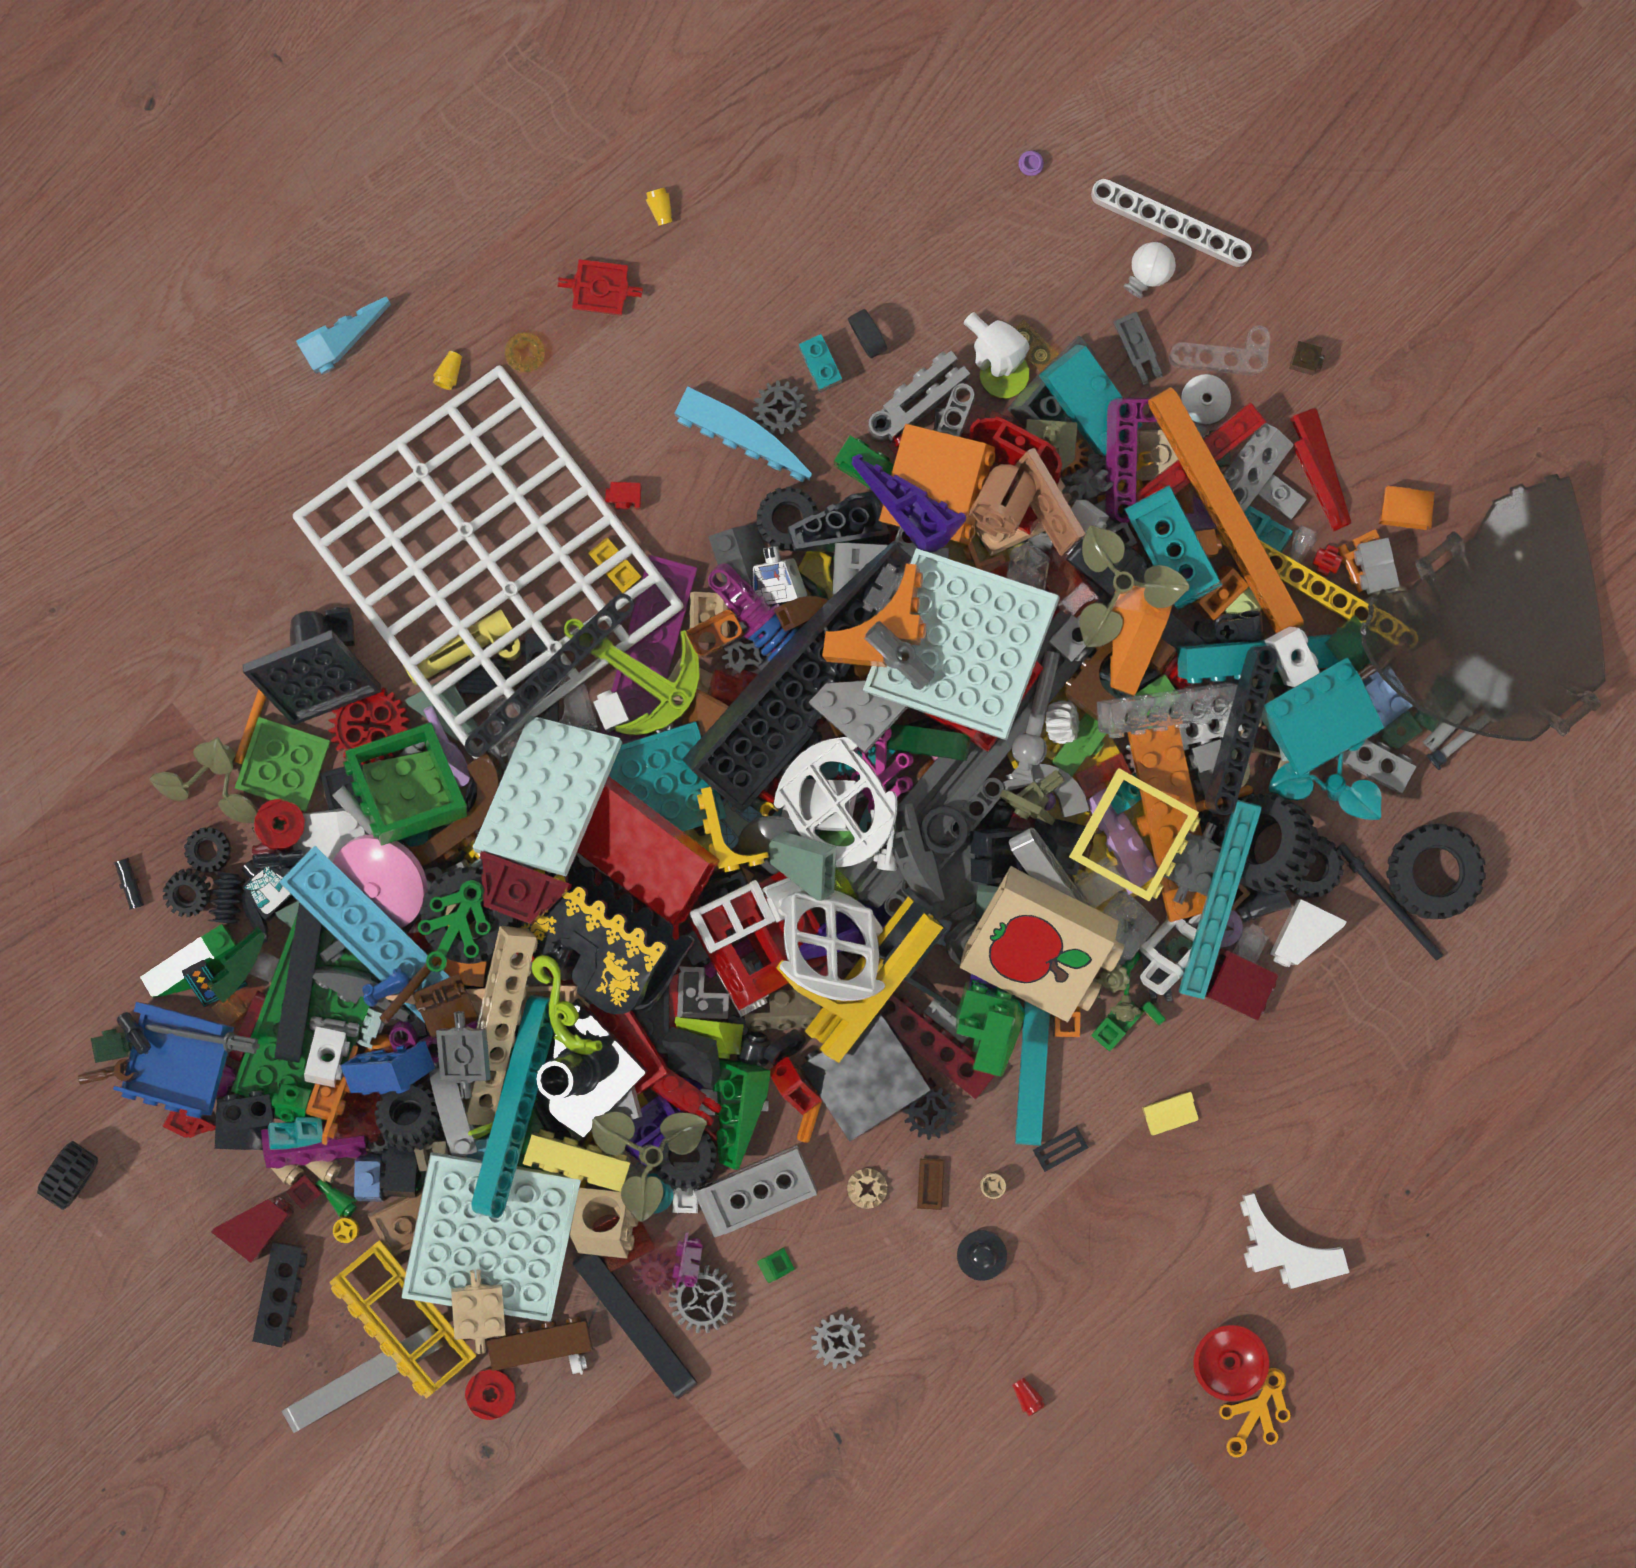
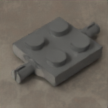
M1207 822L1202 836L1193 835L1188 832L1184 838L1188 841L1182 854L1176 853L1172 862L1176 863L1169 877L1163 876L1173 881L1179 887L1173 901L1183 905L1188 891L1198 892L1207 896L1221 851V847L1211 840L1217 828L1216 825Z
M457 1011L454 1012V1028L436 1030L440 1079L460 1083L461 1098H471V1082L491 1079L487 1030L472 1029L465 1026V1012Z

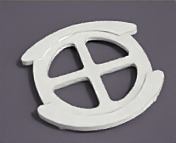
M848 737L822 741L802 752L784 773L774 800L776 808H783L786 805L789 816L802 837L826 844L829 843L820 839L815 834V828L833 813L837 812L853 834L855 841L849 846H836L835 867L856 865L877 853L889 838L897 815L896 793L893 791L886 793L873 769L854 751L858 746ZM829 761L841 762L858 771L860 780L843 794L837 795L821 772L820 767L823 763ZM812 775L829 799V804L812 819L806 820L802 812L800 796L804 780L807 776ZM868 787L874 798L875 814L871 828L868 832L864 833L847 810L846 803L864 788Z
M801 890L789 896L781 904L778 912L780 915L786 916L784 942L788 961H783L780 964V969L791 980L819 996L842 1001L866 999L884 989V982L876 980L879 965L877 936L882 933L883 929L870 908H866L852 897L835 890L833 894L822 901L816 900L805 890ZM821 907L826 911V937L800 932L797 929L800 917L807 910ZM836 911L846 914L855 922L864 937L865 945L842 941L836 937ZM798 942L826 948L828 976L818 974L806 963L798 948ZM837 950L860 954L866 958L865 967L858 976L850 980H841L838 977Z

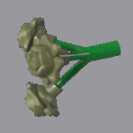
M1136 950L1130 954L1122 967L1117 963L1111 972L1104 969V972L1099 977H1094L1093 979L1100 983L1101 987L1104 985L1105 988H1110L1113 993L1118 990H1124V995L1121 996V1003L1110 1008L1112 1013L1116 1014V1019L1124 1022L1133 1021L1135 1015L1141 1014L1139 1008L1131 1004V996H1129L1130 971L1141 958V954ZM1101 988L1096 997L1097 1000L1100 999Z

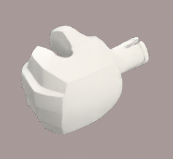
M975 312L965 319L964 325L978 336L974 349L976 351V365L980 369L985 370L991 365L992 375L996 377L1002 375L1009 376L1023 363L1029 351V343L1015 328L999 320L987 325Z

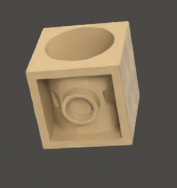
M579 1188L570 1231L571 1239L578 1253L627 1258L629 1250H632L634 1246L632 1231L633 1227H637L638 1219L622 1202L621 1192ZM602 1216H619V1222L609 1231L594 1232L591 1229L595 1221Z

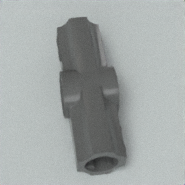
M876 622L865 634L864 639L884 657L887 666L899 670L918 689L924 688L934 677L935 672L916 655L914 647L908 642H902L882 622ZM897 651L901 653L902 660L898 658Z

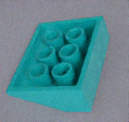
M1348 657L1265 704L1261 720L1299 777L1384 729L1367 689Z

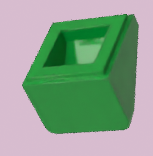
M784 1247L757 1261L768 1283L776 1281L795 1270Z

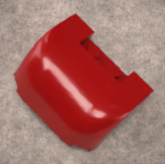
M997 416L981 420L978 418L972 423L969 439L995 447V461L990 466L988 476L992 469L1001 464L1015 466L1027 451L1035 448L1058 486L1063 463L1053 445ZM1013 479L1009 489L1007 490L1001 502V505L1004 504L1008 494L1010 493L1012 487L1016 483L1015 479ZM1030 505L1018 526V529L1029 535L1039 522Z

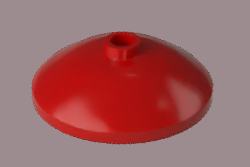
M1224 1325L1211 1330L1200 1340L1194 1353L1193 1367L1199 1384L1211 1396L1224 1401H1240L1255 1394L1264 1384L1269 1371V1356L1262 1340L1251 1330L1238 1325ZM1232 1357L1234 1364L1227 1366L1225 1364L1226 1358Z

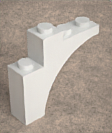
M1254 1193L1242 1195L1244 1201L1240 1202L1243 1216H1248L1250 1226H1247L1250 1241L1255 1240L1256 1243L1246 1246L1247 1253H1244L1247 1268L1252 1267L1254 1272L1283 1265V1269L1279 1270L1283 1284L1288 1283V1287L1291 1289L1349 1273L1343 1248H1312L1289 1240L1279 1233L1266 1219Z

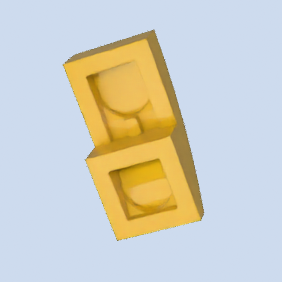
M606 537L588 554L598 565H601L619 550ZM627 559L605 573L622 593L641 578V575Z

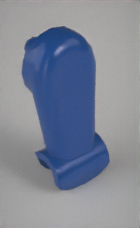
M397 968L398 972L394 969L393 974L387 980L373 987L370 984L363 986L364 1002L368 1006L373 1007L378 1003L379 999L402 991L410 982V976L402 972L400 968Z

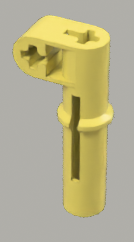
M500 609L467 629L481 648L490 643L493 644L495 640L512 630V627ZM457 635L416 666L425 678L428 679L469 655L472 658L474 654L460 635ZM518 638L510 643V645H513V651L508 652V650H504V647L497 652L501 659L511 662L520 656L521 644ZM407 671L414 685H418L416 681L413 679V677L410 675V673Z

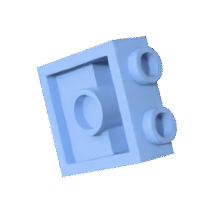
M1386 666L1381 667L1363 680L1384 728L1413 706L1403 692L1398 680Z

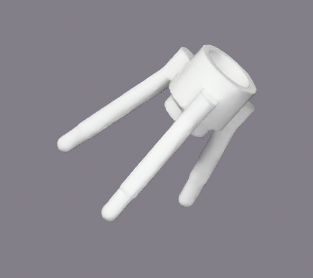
M871 810V824H873L875 810ZM894 827L888 838L887 848H882L881 853L879 850L874 854L873 861L877 862V869L897 871V862L892 851Z

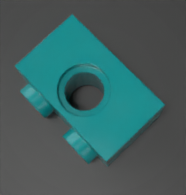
M822 334L799 344V350L819 393L842 383V377Z

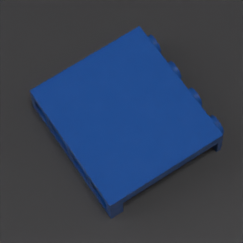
M136 1002L134 1012L141 1013L138 1025L144 1029V1035L151 1044V1049L148 1054L140 1055L132 1045L129 1056L131 1061L127 1064L125 1074L128 1076L136 1072L138 1075L133 1081H123L122 1087L114 1086L113 1090L122 1092L121 1097L132 1100H136L137 1096L144 1098L143 1103L153 1106H158V1102L165 1104L164 1109L174 1112H179L180 1109L187 1110V1116L201 1119L202 1114L212 1115L228 1054L224 1050L223 1044L180 1037L174 1034L153 1032L146 1029L145 1026L155 1024L225 1037L228 1032H233L235 1027L155 1005Z

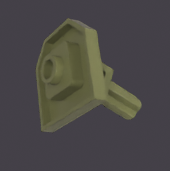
M1027 419L1026 431L1047 441L1056 448L1063 463V471L1075 460L1077 423Z
M1054 770L1038 784L1035 781L1032 782L1019 794L1015 795L1009 791L1002 790L1000 797L1015 808L1014 813L1026 820L1031 816L1053 825L1055 818L1044 810L1049 800L1047 795L1065 780L1059 771Z

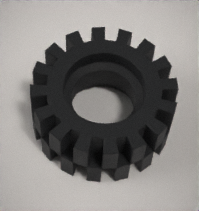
M208 827L195 830L191 836H188V841L184 845V855L187 857V862L200 872L212 873L219 871L227 865L226 862L231 857L230 852H232V848L230 847L229 839L226 838L223 832ZM206 840L213 841L217 846V854L210 860L203 859L198 851L200 844Z
M188 868L186 872L184 869H181L178 873L175 872L167 881L166 886L163 888V892H165L163 900L168 899L165 905L167 908L169 906L173 907L172 913L179 911L178 916L183 917L186 913V918L191 917L193 914L196 916L208 904L212 894V890H208L211 884L210 882H204L207 879L205 875L202 878L199 877L200 871L196 870L195 873H192L191 868ZM182 885L190 886L195 891L196 898L192 901L184 899L179 894V887Z

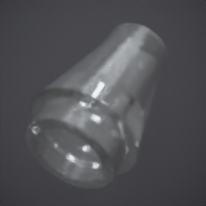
M1300 525L1298 530L1295 529L1289 558L1302 564L1304 558L1317 542L1318 532L1303 525Z

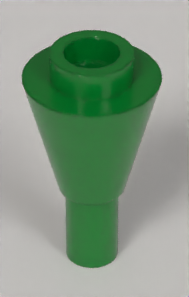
M321 1179L316 1183V1186L327 1195V1199L339 1218L344 1216L348 1218L357 1209L355 1205L357 1199L333 1188L329 1183L323 1182Z

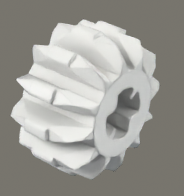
M1053 702L1047 708L1046 731L1053 743L1066 744L1067 742H1073L1078 736L1079 714L1077 707L1072 702Z

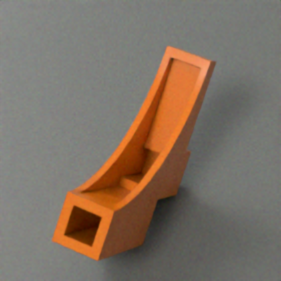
M906 564L904 576L897 592L886 607L876 616L850 629L833 632L826 631L822 656L827 662L887 668L884 657L864 639L867 631L878 621L882 622L902 642L920 646L921 638L924 639L926 636V623H923L920 615H914V613H918L920 598L917 597V591L923 584V573L920 572L916 564Z

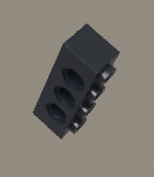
M549 633L554 641H557V634ZM525 634V640H521V654L526 655V665L533 660L535 654L548 650L537 634ZM551 668L547 669L543 673V678L549 683L553 682L557 678V672ZM534 671L524 680H528L536 671ZM558 685L549 694L555 691L558 688ZM529 686L525 690V697L528 700L536 699L539 694L533 686ZM559 700L548 707L545 715L536 717L559 723Z
M279 1241L272 1243L252 1342L281 1348L285 1346V1342H290L293 1329L289 1327L290 1318H295L298 1303L294 1302L296 1292L300 1293L303 1278H299L300 1269L305 1268L308 1253H304V1246ZM282 1263H288L292 1266L291 1276L286 1277L281 1274L280 1266ZM277 1288H283L287 1291V1299L285 1301H279L275 1297ZM276 1312L282 1316V1324L280 1326H275L270 1322V1315Z

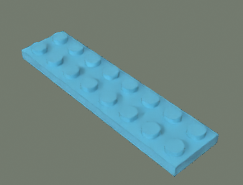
M313 846L279 881L291 895L381 982L387 980L393 974L394 969L398 972L397 968L407 973L411 981L426 963L428 955L316 846ZM443 970L440 972L432 971L415 992L450 976ZM404 1003L423 1023H425L421 1013L418 1012L415 1004Z

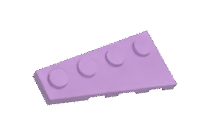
M1107 787L1099 790L1086 800L1092 814ZM1110 804L1098 828L1105 832L1107 837L1105 844L1109 852H1114L1119 863L1116 865L1119 875H1124L1126 880L1141 887L1155 876L1157 872L1155 859L1124 812L1117 815ZM1126 889L1128 895H1130L1131 893H1133V892H1131L1130 890Z

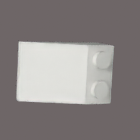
M344 808L303 814L305 820L303 834L293 848L294 850H302L304 856L313 846H316L333 862L337 853L349 841L359 836L368 835V833Z

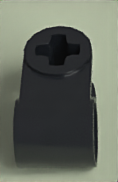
M1254 610L1242 613L1221 614L1215 620L1217 638L1224 643L1262 640L1264 638L1262 612ZM1225 625H1229V631H1224Z

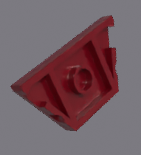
M481 851L480 859L483 863L482 885L485 889L483 894L484 907L533 925L572 886V884Z

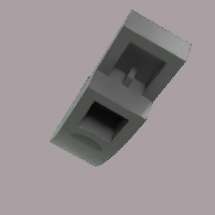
M913 803L897 807L892 851L905 880L911 889L923 895L930 904L945 900L933 851L925 852Z
M318 966L312 977L316 979L315 982L322 988H330L337 992V996L346 1002L352 1001L355 1004L360 996L364 997L365 995L362 991L363 986L370 984L373 987L381 983L373 974L338 966ZM384 997L379 999L378 1003L373 1007L379 1006L386 1010L393 1001ZM403 1004L392 1019H400L404 1022L410 1013V1009Z

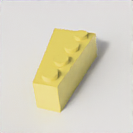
M540 1129L539 1133L534 1132L531 1135L523 1161L524 1165L532 1166L533 1163L549 1172H562L567 1177L578 1180L585 1179L591 1184L621 1192L631 1161L626 1160L627 1155L622 1153L619 1155L602 1153V1149L599 1146L588 1144L587 1148L579 1146L576 1139L565 1136L563 1140L553 1138L555 1133Z

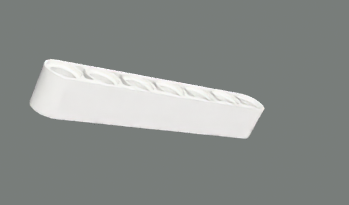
M1101 179L1093 186L1091 196L1096 204L1221 261L1240 267L1245 265L1251 257V247L1245 241L1107 179ZM1099 187H1106L1110 195L1106 198H1101L1096 190ZM1122 197H1128L1133 205L1130 208H1123L1119 204V200ZM1146 207L1152 208L1155 216L1153 218L1144 217L1142 209ZM1170 217L1176 219L1178 226L1173 229L1168 228L1165 225V219ZM1190 228L1198 229L1200 237L1197 239L1190 238L1187 230ZM1219 238L1223 242V247L1221 249H1214L1210 245V240ZM1236 248L1243 249L1246 257L1241 260L1235 258L1233 250Z

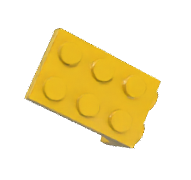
M711 787L702 788V794L697 795L700 810L705 809L707 819H703L706 835L711 834L713 843L708 844L709 851L720 860L718 863L719 869L724 868L725 872L740 869L739 864L749 862V866L765 863L764 858L769 857L767 851L752 855H740L726 846L722 838Z

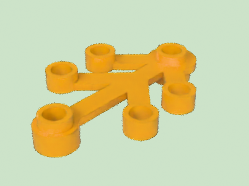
M1269 1368L1267 1378L1260 1388L1262 1391L1258 1398L1234 1405L1223 1404L1220 1406L1219 1415L1225 1420L1231 1419L1234 1415L1250 1411L1237 1435L1231 1437L1226 1443V1449L1231 1456L1241 1457L1246 1453L1247 1444L1245 1441L1259 1416L1264 1431L1262 1435L1264 1442L1273 1445L1278 1441V1434L1273 1429L1267 1402L1272 1395L1277 1408L1275 1418L1281 1423L1289 1421L1291 1414L1286 1408L1281 1391L1286 1385V1377L1281 1370ZM1271 1376H1276L1278 1379L1275 1385L1269 1384ZM1225 1407L1231 1409L1229 1416H1223L1222 1410ZM1281 1410L1287 1412L1285 1419H1279L1278 1413ZM1273 1432L1275 1434L1273 1441L1266 1440L1267 1433ZM1234 1442H1239L1241 1445L1237 1451L1231 1448Z

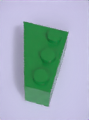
M850 435L834 459V467L869 489L871 488L852 465V457L860 454L864 461L873 466L878 464L883 468L884 472L892 475L894 465L889 462V457L879 451L877 453L868 448L869 445Z

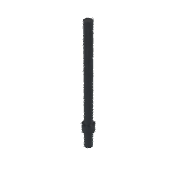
M1344 842L1340 844L1337 849H1340L1342 856L1349 863L1347 866L1354 873L1357 872L1427 952L1436 961L1439 960L1444 954L1364 866L1365 862L1360 856L1356 857Z

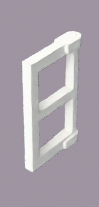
M756 880L690 912V916L709 953L776 921ZM751 890L765 919L743 929L730 900ZM723 905L736 933L714 943L701 915Z

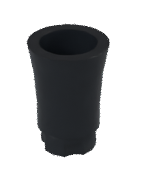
M1253 890L1237 906L1244 923L1252 918L1255 920L1277 911L1292 908L1286 892L1279 890L1276 894L1261 893Z

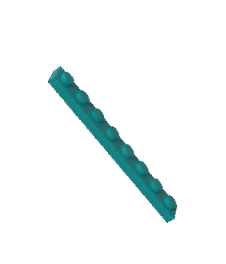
M1237 800L1235 809L1231 814L1179 988L1181 994L1205 999L1262 807L1259 805Z

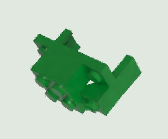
M973 979L972 982L966 981L960 1005L957 1006L955 1014L956 1034L975 1038L971 1049L973 1052H977L973 1065L974 1070L1001 1077L1004 1074L1018 1039L1025 1011L1018 998H1015V995L999 987L996 989L987 987L986 982Z

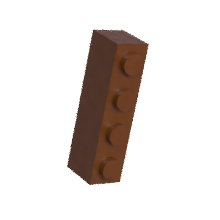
M580 1316L567 1318L566 1323L556 1325V1321L542 1323L541 1328L532 1330L531 1326L516 1329V1334L507 1335L505 1331L504 1336H493L487 1340L492 1371L592 1351L593 1349L587 1319L581 1320Z

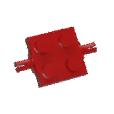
M579 259L574 279L558 278V287L570 288L573 291V310L622 316L623 305L627 296L642 298L643 287L628 286V265Z

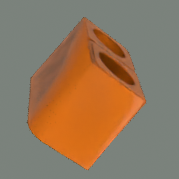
M1387 485L1383 493L1379 524L1427 530L1428 526L1429 530L1432 528L1435 492Z
M724 610L687 630L688 633L686 635L697 654L705 657L744 636V632L732 611ZM728 620L734 621L738 626V632L732 638L724 637L720 631L722 623ZM705 632L712 633L716 638L715 646L709 650L702 649L698 643L700 635Z

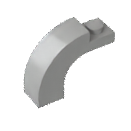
M1033 765L1032 772L1037 784L1054 770L1059 771L1064 777L1065 781L1053 790L1059 801L1063 817L1089 811L1081 787L1068 773L1051 765ZM1011 774L1006 775L1007 780L1001 781L1006 791L1028 786L1032 783V781L1014 778L1010 776Z
M440 1068L433 1069L429 1072L430 1081L452 1156L461 1157L477 1152L473 1135H468L471 1128L463 1099L461 1098L459 1083L441 1080Z

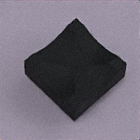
M671 1027L662 1040L663 1047H665L668 1055L667 1068L682 1078L696 1080L704 1087L713 1089L721 1077L717 1041Z

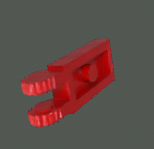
M670 1069L668 1075L653 1084L651 1090L684 1113L694 1114L703 1118L707 1122V1126H711L714 1120L704 1111L698 1110L701 1104L715 1113H719L722 1109L713 1099L706 1097L705 1093Z

